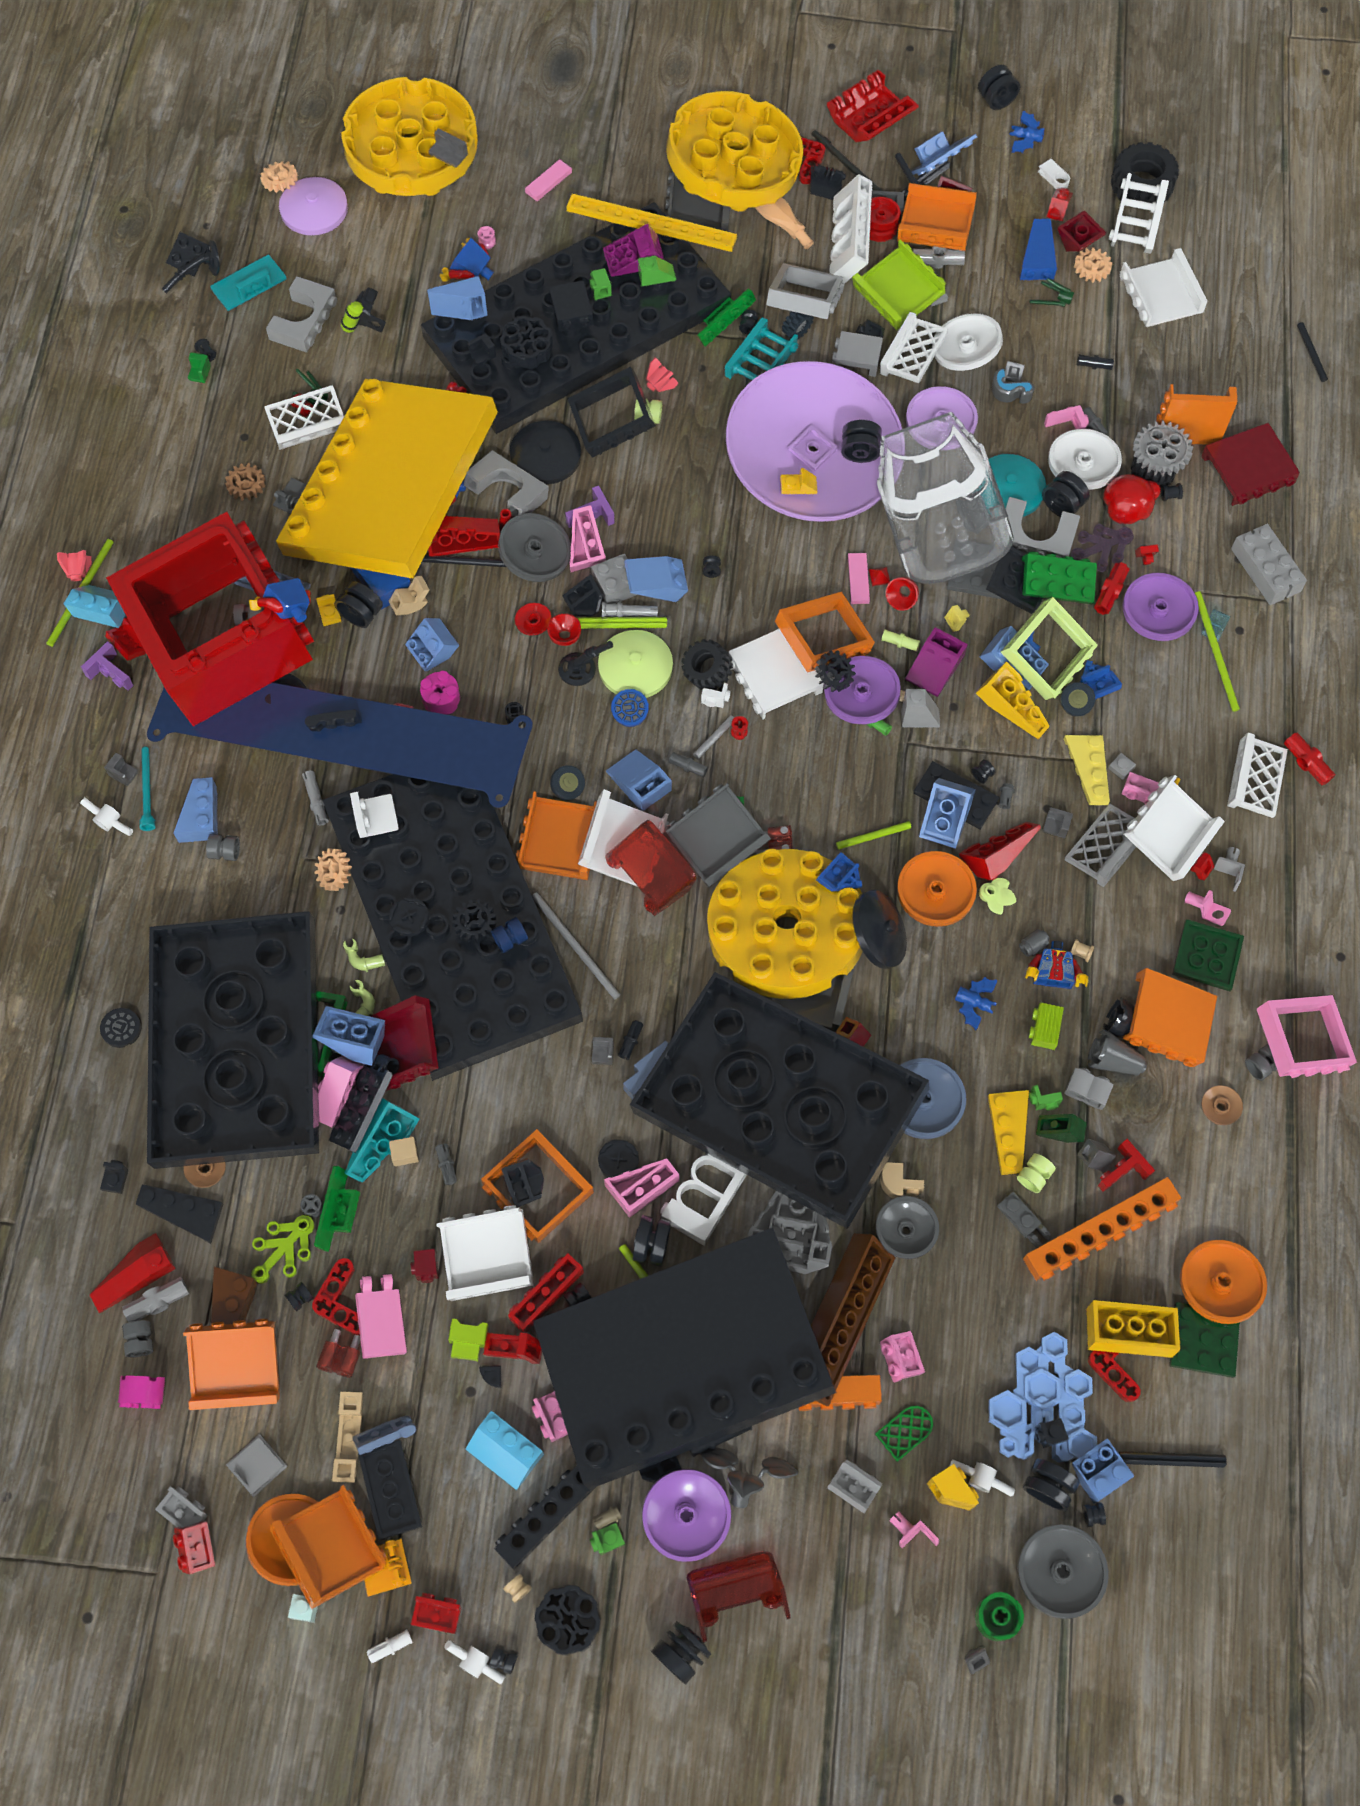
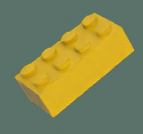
M1093 1300L1087 1307L1088 1350L1173 1358L1180 1350L1178 1308Z

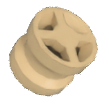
M521 1574L513 1578L504 1587V1591L511 1594L514 1603L521 1600L532 1589L529 1584H525Z

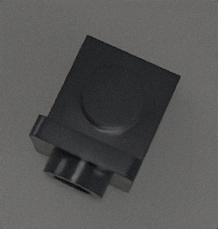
M868 319L856 329L857 334L883 338L885 328Z
M111 1160V1162H104L105 1172L100 1189L106 1192L122 1194L129 1170L121 1161Z
M1061 1418L1046 1423L1040 1422L1035 1427L1036 1440L1042 1444L1043 1448L1069 1440Z

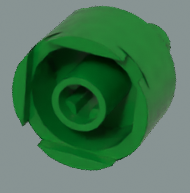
M996 1592L986 1596L978 1603L975 1611V1621L984 1637L992 1641H1005L1014 1637L1020 1631L1024 1623V1612L1021 1604L1014 1597L1005 1592ZM998 1611L1000 1615H1004V1619L1000 1623L998 1619H995V1614Z

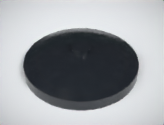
M537 421L523 427L514 436L510 445L511 463L545 484L558 483L570 477L578 468L582 456L581 444L575 432L566 425L555 421Z
M870 890L860 894L853 907V926L863 953L879 968L889 969L898 966L906 954L907 938L905 926L897 907L881 891Z

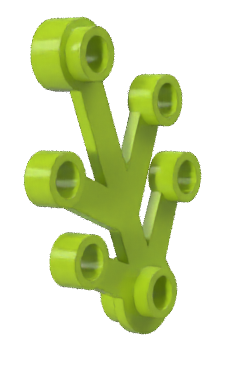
M302 1215L297 1217L292 1223L278 1224L275 1221L268 1223L267 1231L271 1235H277L279 1232L293 1231L287 1238L264 1240L261 1237H257L253 1240L252 1246L256 1251L277 1248L262 1266H256L252 1270V1278L258 1284H264L269 1280V1271L284 1254L286 1265L283 1268V1273L288 1278L296 1275L294 1243L299 1237L301 1246L297 1253L299 1259L305 1262L311 1258L308 1236L314 1230V1221L311 1217ZM306 1222L307 1226L303 1229L300 1228V1224ZM276 1225V1231H270L271 1226ZM262 1241V1246L257 1248L256 1243ZM307 1251V1257L302 1258L301 1253ZM292 1267L294 1269L293 1272L287 1274V1269ZM262 1270L263 1275L261 1277H257V1272Z

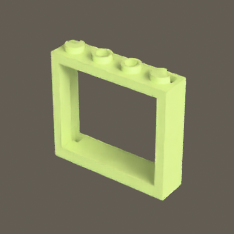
M1052 597L1042 602L1002 649L1001 653L1036 691L1047 700L1050 698L1055 699L1058 694L1062 693L1061 689L1073 680L1072 676L1074 673L1079 672L1083 668L1084 661L1093 656L1092 653L1098 645ZM1048 614L1081 648L1051 686L1017 652Z

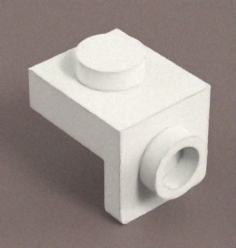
M724 683L722 692L703 688L701 703L709 707L723 708L725 701L728 702L731 691L728 690V683Z

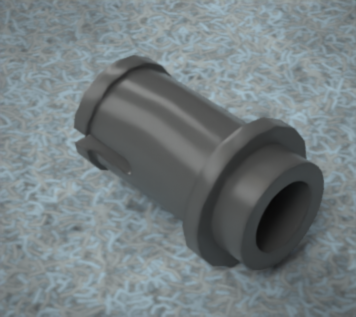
M1004 783L1000 787L1001 795L998 807L1010 809L1012 794L1015 793V789L1012 784Z

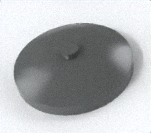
M527 513L518 515L505 524L498 539V551L504 565L516 576L532 582H545L556 578L565 570L571 557V544L566 532L554 520L540 514Z
M1069 1525L1045 1527L1033 1534L1026 1541L1020 1552L1017 1572L1021 1589L1029 1602L1042 1613L1059 1619L1076 1618L1090 1612L1103 1598L1108 1585L1107 1561L1098 1543L1081 1529Z

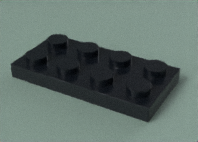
M932 761L914 789L913 794L929 802L933 784L938 778L976 789L966 822L981 830L1000 797Z
M401 1440L384 1444L369 1453L361 1455L358 1453L379 1541L422 1528Z

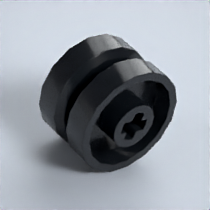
M997 65L981 77L977 89L991 109L1000 110L1015 100L1020 92L1021 85L1006 65Z
M862 419L846 423L842 429V456L849 461L857 463H867L879 458L881 454L880 442L882 439L881 427L875 422Z
M1062 471L1043 489L1042 497L1046 506L1054 514L1061 517L1063 511L1075 514L1089 500L1090 494L1088 487L1080 477L1072 472Z
M351 581L344 589V594H340L334 602V606L338 613L347 621L357 627L367 628L374 619L373 616L377 615L383 607L382 601L367 586Z
M642 1215L634 1240L633 1261L644 1263L647 1260L649 1251H651V1264L662 1267L670 1235L671 1221L660 1219L657 1223L656 1231H653V1217Z
M1037 1458L1031 1468L1034 1476H1028L1022 1488L1040 1502L1057 1510L1067 1511L1072 1501L1068 1494L1076 1492L1080 1484L1079 1479L1060 1466Z

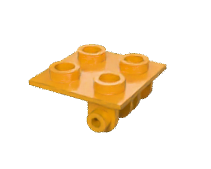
M402 1539L396 1541L389 1540L385 1544L377 1546L378 1549H383L387 1560L383 1570L364 1580L368 1597L412 1584Z

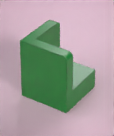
M190 352L189 361L191 369L188 379L189 381L205 383L211 368L208 356Z

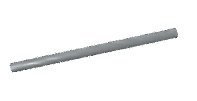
M537 892L534 893L532 897L535 903L613 999H617L620 993Z

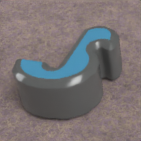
M1004 368L998 369L995 372L991 385L994 397L1005 403L1012 402L1017 398L1020 399L1019 403H1028L1031 401L1035 389L1030 381L1006 382Z

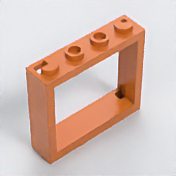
M842 591L787 607L778 612L775 623L807 673L815 671L814 668L818 666L816 661L824 653L813 654L794 622L838 610L858 641L857 643L832 650L833 653L839 650L840 655L846 653V659L869 654L875 643Z
M536 1129L481 1180L484 1185L482 1189L487 1195H493L497 1199L496 1204L504 1211V1207L512 1206V1204L493 1183L502 1176L501 1168L516 1163L537 1145L573 1182L581 1193L539 1232L524 1218L527 1237L531 1241L535 1239L539 1243L588 1199L594 1191L585 1178Z

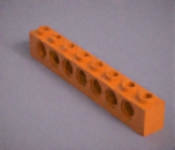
M1166 1177L1025 1255L1023 1260L1036 1281L1041 1278L1045 1281L1054 1276L1053 1272L1060 1268L1063 1271L1072 1266L1071 1262L1077 1258L1079 1261H1082L1090 1256V1251L1094 1249L1097 1251L1102 1250L1108 1246V1241L1112 1239L1115 1242L1126 1236V1231L1130 1229L1132 1232L1138 1230L1143 1226L1142 1223L1149 1220L1152 1222L1161 1216L1159 1213L1164 1210L1170 1212L1178 1207L1177 1203L1182 1198L1170 1179ZM1152 1198L1159 1199L1161 1205H1155L1152 1202ZM1134 1207L1141 1208L1143 1215H1138ZM1117 1217L1124 1218L1126 1225L1119 1224ZM1100 1226H1103L1108 1230L1107 1235H1104L1099 1231ZM1081 1236L1088 1237L1091 1243L1084 1244ZM1063 1246L1071 1247L1073 1254L1065 1253ZM1045 1256H1052L1055 1259V1264H1049Z

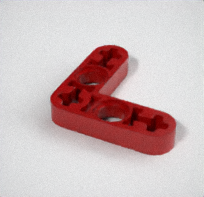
M801 137L802 144L806 146V148H803V156L806 158L799 171V181L807 185L810 184V167L812 166L808 162L814 161L816 165H821L825 155V146L820 142Z
M341 1258L335 1263L314 1298L312 1308L320 1317L354 1335L360 1336L359 1329L356 1331V1327L349 1322L352 1319L358 1323L357 1312L337 1302L355 1271L354 1265L349 1259ZM348 1264L349 1271H344L341 1275L342 1279H344L343 1282L339 1278L334 1277L335 1274L338 1277L341 1274V1265L345 1266ZM331 1282H338L339 1289L334 1293L329 1292L328 1285ZM326 1301L325 1304L332 1309L331 1313L324 1308L319 1311L318 1303ZM339 1310L346 1312V1318L343 1321L335 1320V1314Z
M1093 1350L1088 1357L1091 1368L1125 1402H1134L1138 1399L1141 1393L1140 1387L1113 1360L1119 1353ZM1094 1355L1097 1357L1101 1355L1103 1357L1102 1363L1105 1366L1110 1363L1111 1366L1103 1372L1104 1366L1101 1363L1096 1364L1094 1362L1096 1359ZM1110 1370H1116L1119 1373V1381L1110 1380L1108 1375ZM1124 1379L1127 1381L1126 1383H1124V1385L1128 1389L1131 1387L1134 1389V1396H1127L1125 1394L1127 1392V1389L1124 1386H1121L1120 1388L1118 1387V1385L1121 1384Z

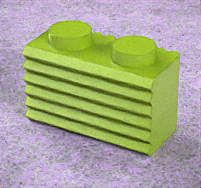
M1040 1002L1038 1008H1034L1032 1020H1035L1034 1027H1030L1028 1038L1032 1039L1031 1045L1051 1050L1056 1049L1063 1007Z

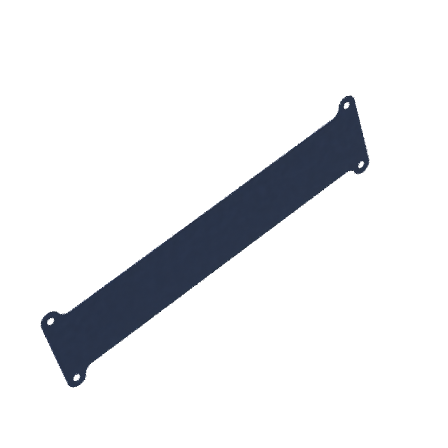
M270 683L201 723L192 726L164 687L148 727L147 738L152 742H158L167 734L176 732L484 791L488 795L489 802L493 807L501 808L507 805L510 800L533 723L528 716L521 715L508 725H500ZM268 694L271 696V704L265 701V697ZM353 709L362 717V723L348 727L342 725L337 726L335 729H327L325 727L319 732L311 731L304 722L307 716ZM520 722H525L526 726L524 728H519L518 724ZM156 729L160 730V734L158 736H155L153 734V731ZM498 794L503 796L502 801H496L495 798Z

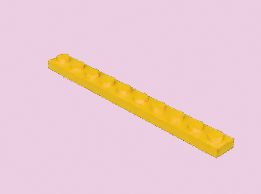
M576 194L571 195L567 205L568 212L637 229L648 223L657 234L730 252L733 251L737 240V234Z

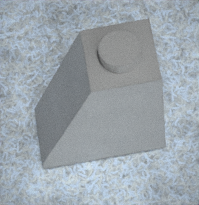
M906 689L901 709L902 727L940 728L939 708L925 689Z

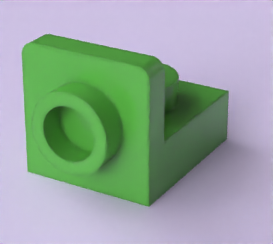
M617 1523L601 1530L593 1531V1538L589 1539L594 1552L599 1551L600 1556L625 1545Z

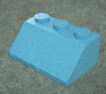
M87 585L74 588L64 602V606L73 617L116 628L120 627L123 618L126 617L114 592L100 587Z
M490 1411L466 1447L470 1454L515 1490L521 1486L544 1455L541 1449L493 1411Z

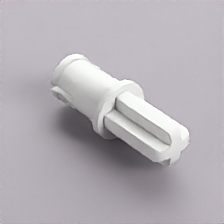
M406 1629L390 1639L388 1637L385 1638L386 1641L369 1649L367 1655L369 1660L374 1663L391 1653L395 1655V1651L412 1644L413 1641Z

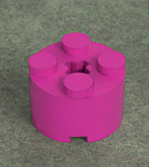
M435 672L421 681L420 692L423 705L427 711L449 715L457 709L460 701L459 688L455 678L448 672Z
M121 1376L118 1397L119 1407L139 1408L141 1404V1408L160 1409L163 1404L165 1378Z

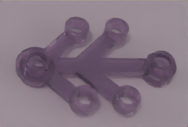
M1097 524L1093 530L1094 535L1081 531L1077 538L1078 542L1082 544L1092 542L1097 545L1085 550L1074 548L1070 557H1073V560L1079 561L1102 551L1101 558L1097 562V570L1104 572L1108 567L1107 560L1111 547L1118 544L1117 552L1113 554L1112 562L1114 564L1123 562V552L1125 546L1133 541V532L1127 527H1122L1117 531ZM1103 534H1105V535L1111 536V537H1113V538L1105 539V538H1102L1101 536H1103Z

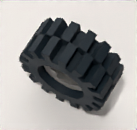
M791 311L789 317H786L787 320L783 322L782 332L790 339L796 334L798 335L797 340H799L811 328L814 317Z

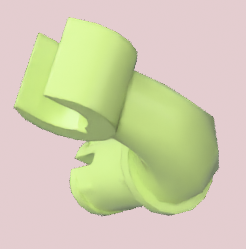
M353 939L354 944L352 948L347 947V943L344 941L343 947L348 954L350 964L354 968L368 972L370 969L385 966L383 954L360 958L357 955L358 945Z
M355 980L359 989H353L350 986V990L354 996L361 997L363 1003L360 1004L361 1007L356 1013L372 1016L375 1008V999L365 989L360 980Z

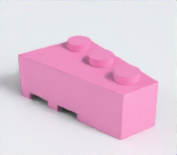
M591 505L573 510L571 572L586 569L606 561Z
M343 1055L326 1064L324 1068L325 1077L318 1085L319 1122L331 1128L336 1125L340 1112L348 1100L352 1086L357 1081L355 1079L360 1069H363L364 1064L351 1061Z
M666 1158L642 1166L640 1169L631 1172L627 1171L622 1175L612 1178L604 1179V1184L630 1218L679 1182V1173Z

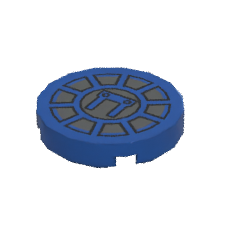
M626 689L620 691L614 697L611 704V712L614 719L621 725L634 727L640 725L647 717L649 704L641 692L635 689Z

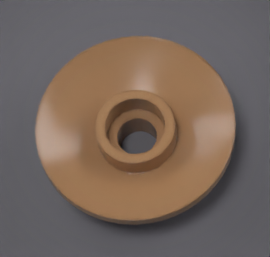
M1222 1085L1211 1087L1202 1097L1201 1106L1203 1113L1215 1124L1230 1125L1236 1122L1242 1114V1100L1238 1093L1230 1087ZM1217 1105H1222L1223 1110H1219Z
M226 1163L184 1166V1174L186 1179L196 1187H211L222 1179ZM204 1167H210L208 1172H203Z

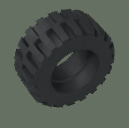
M1139 142L1137 145L1132 144L1128 148H1124L1116 158L1111 175L1112 190L1117 194V198L1121 200L1124 190L1121 189L1122 180L1127 178L1128 173H1131L1130 181L1152 186L1160 185L1162 180H1167L1169 183L1164 200L1165 203L1173 194L1179 175L1178 162L1168 149H1163L1159 144L1153 145L1151 142L1147 144ZM1145 172L1154 176L1155 179H1143L1134 173ZM1128 188L1127 199L1153 203L1157 200V196L1154 195L1155 193Z

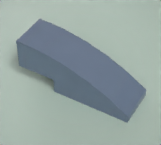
M664 1041L634 1064V1072L636 1074L623 1083L624 1091L632 1100L667 1047V1041Z

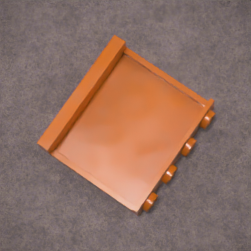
M909 183L906 204L898 228L897 241L901 240L902 242L965 251L977 193Z
M1171 384L1168 392H1165L1164 403H1161L1160 414H1157L1156 422L1161 425L1162 421L1165 422V425L1172 422V427L1178 424V430L1184 428L1183 434H1189L1188 440H1192L1191 444L1208 445L1222 440L1237 405V387H1229L1226 396L1174 394V386Z
M534 791L533 797L528 800L527 809H530L529 814L524 817L523 826L525 827V832H521L519 841L522 844L521 849L516 852V860L520 869L588 880L590 869L578 865L597 802L594 801V806L540 798L537 797V792Z
M1148 968L1138 972L1135 980L1140 982L1131 1028L1129 1034L1123 1036V1039L1129 1041L1131 1045L1145 1047L1149 1052L1163 1054L1167 1059L1181 1061L1188 1067H1195L1204 1063L1217 995Z
M263 1318L257 1319L253 1323H246V1320L234 1321L233 1324L214 1322L211 1326L195 1323L186 1328L183 1336L187 1338L191 1389L189 1410L277 1404L280 1398L274 1321H268V1319Z
M344 1485L340 1487L338 1492L282 1522L279 1519L271 1523L270 1531L311 1609L383 1570L386 1565L387 1557L382 1548L378 1549L373 1530L371 1528L368 1529L364 1521L366 1519L362 1510H357L354 1504L355 1498L351 1490H346Z

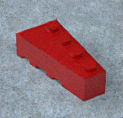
M445 516L428 548L429 557L498 548L500 536L498 519Z

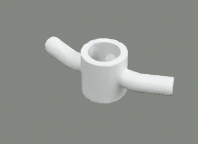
M85 797L81 800L80 804L96 815L93 821L105 831H109L113 826L128 836L133 833V829L118 821L121 815L111 806L105 804L100 809Z
M952 1460L950 1466L955 1464L956 1468L960 1467L964 1474L971 1476L969 1484L978 1490L988 1493L992 1486L1009 1496H1013L1015 1489L995 1479L997 1471L986 1464L977 1462L975 1468H972L955 1460Z
M450 1640L445 1643L444 1648L462 1659L459 1667L476 1678L482 1672L499 1684L503 1683L506 1676L487 1665L490 1657L473 1646H470L469 1650L466 1651Z

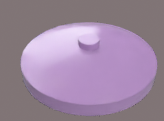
M309 177L296 181L295 185H290V189H286L283 192L279 201V210L282 220L291 230L304 235H320L335 229L342 223L347 214L348 204L343 189L337 183L326 178Z
M931 387L915 395L908 405L906 413L907 428L913 438L926 447L935 449L945 442L953 431L954 422L969 439H971L976 430L978 422L976 407L968 396L956 389ZM956 434L951 442L942 450L962 446Z

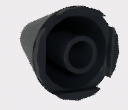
M1120 997V1000L1117 999L1107 1013L1106 1017L1109 1018L1108 1024H1103V1029L1123 1039V1036L1130 1032L1135 1006Z

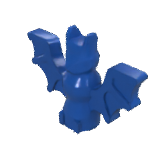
M1022 112L1021 123L1027 125V128L1012 126L1014 131L1010 132V135L1024 138L1020 141H1014L1012 153L1017 151L1023 153L1025 149L1033 148L1034 141L1042 143L1045 130L1044 128L1037 129L1040 126V121L1034 119V114Z
M984 977L979 982L971 981V989L969 990L961 986L955 998V1001L963 1003L959 1013L964 1015L965 1024L971 1025L974 1030H977L981 1017L974 1012L973 1008L978 1007L982 1011L993 1014L990 1008L992 1005L996 1006L997 1003L990 1001L988 998H982L979 993H992L997 983L996 979L989 980Z

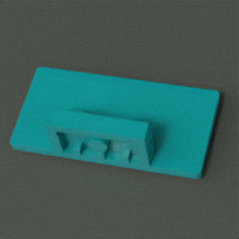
M266 255L216 282L210 288L229 311L287 278L271 256Z

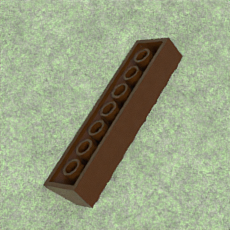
M853 1234L811 1324L835 1390L840 1383L895 1260V1257L886 1251L880 1241L872 1234ZM834 1394L819 1399L817 1402L829 1406Z

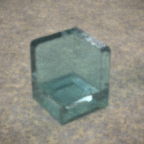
M1213 609L1210 620L1218 642L1231 616ZM1204 627L1201 634L1208 637Z

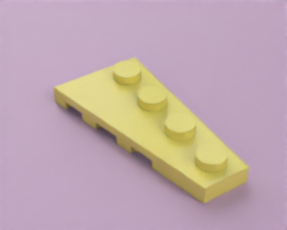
M1065 735L1064 741L1069 748L1070 757L1076 766L1077 775L1081 779V785L1088 804L1109 805L1110 799L1103 735Z

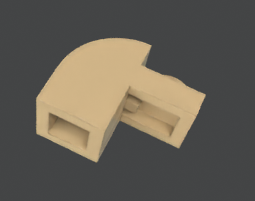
M415 576L409 588L396 589L389 599V603L396 615L411 614L420 610L428 603L426 595L429 592V588L423 577Z
M887 1162L880 1173L881 1187L892 1199L902 1197L903 1193H906L907 1196H918L923 1192L924 1180L903 1179V1163Z

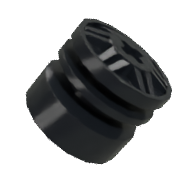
M676 1621L673 1627L679 1632V1635L676 1636L668 1630L667 1634L673 1642L669 1645L665 1641L660 1640L651 1652L686 1685L695 1675V1671L690 1663L694 1661L702 1666L704 1662L697 1655L701 1653L708 1659L711 1653L704 1644V1641L695 1632Z

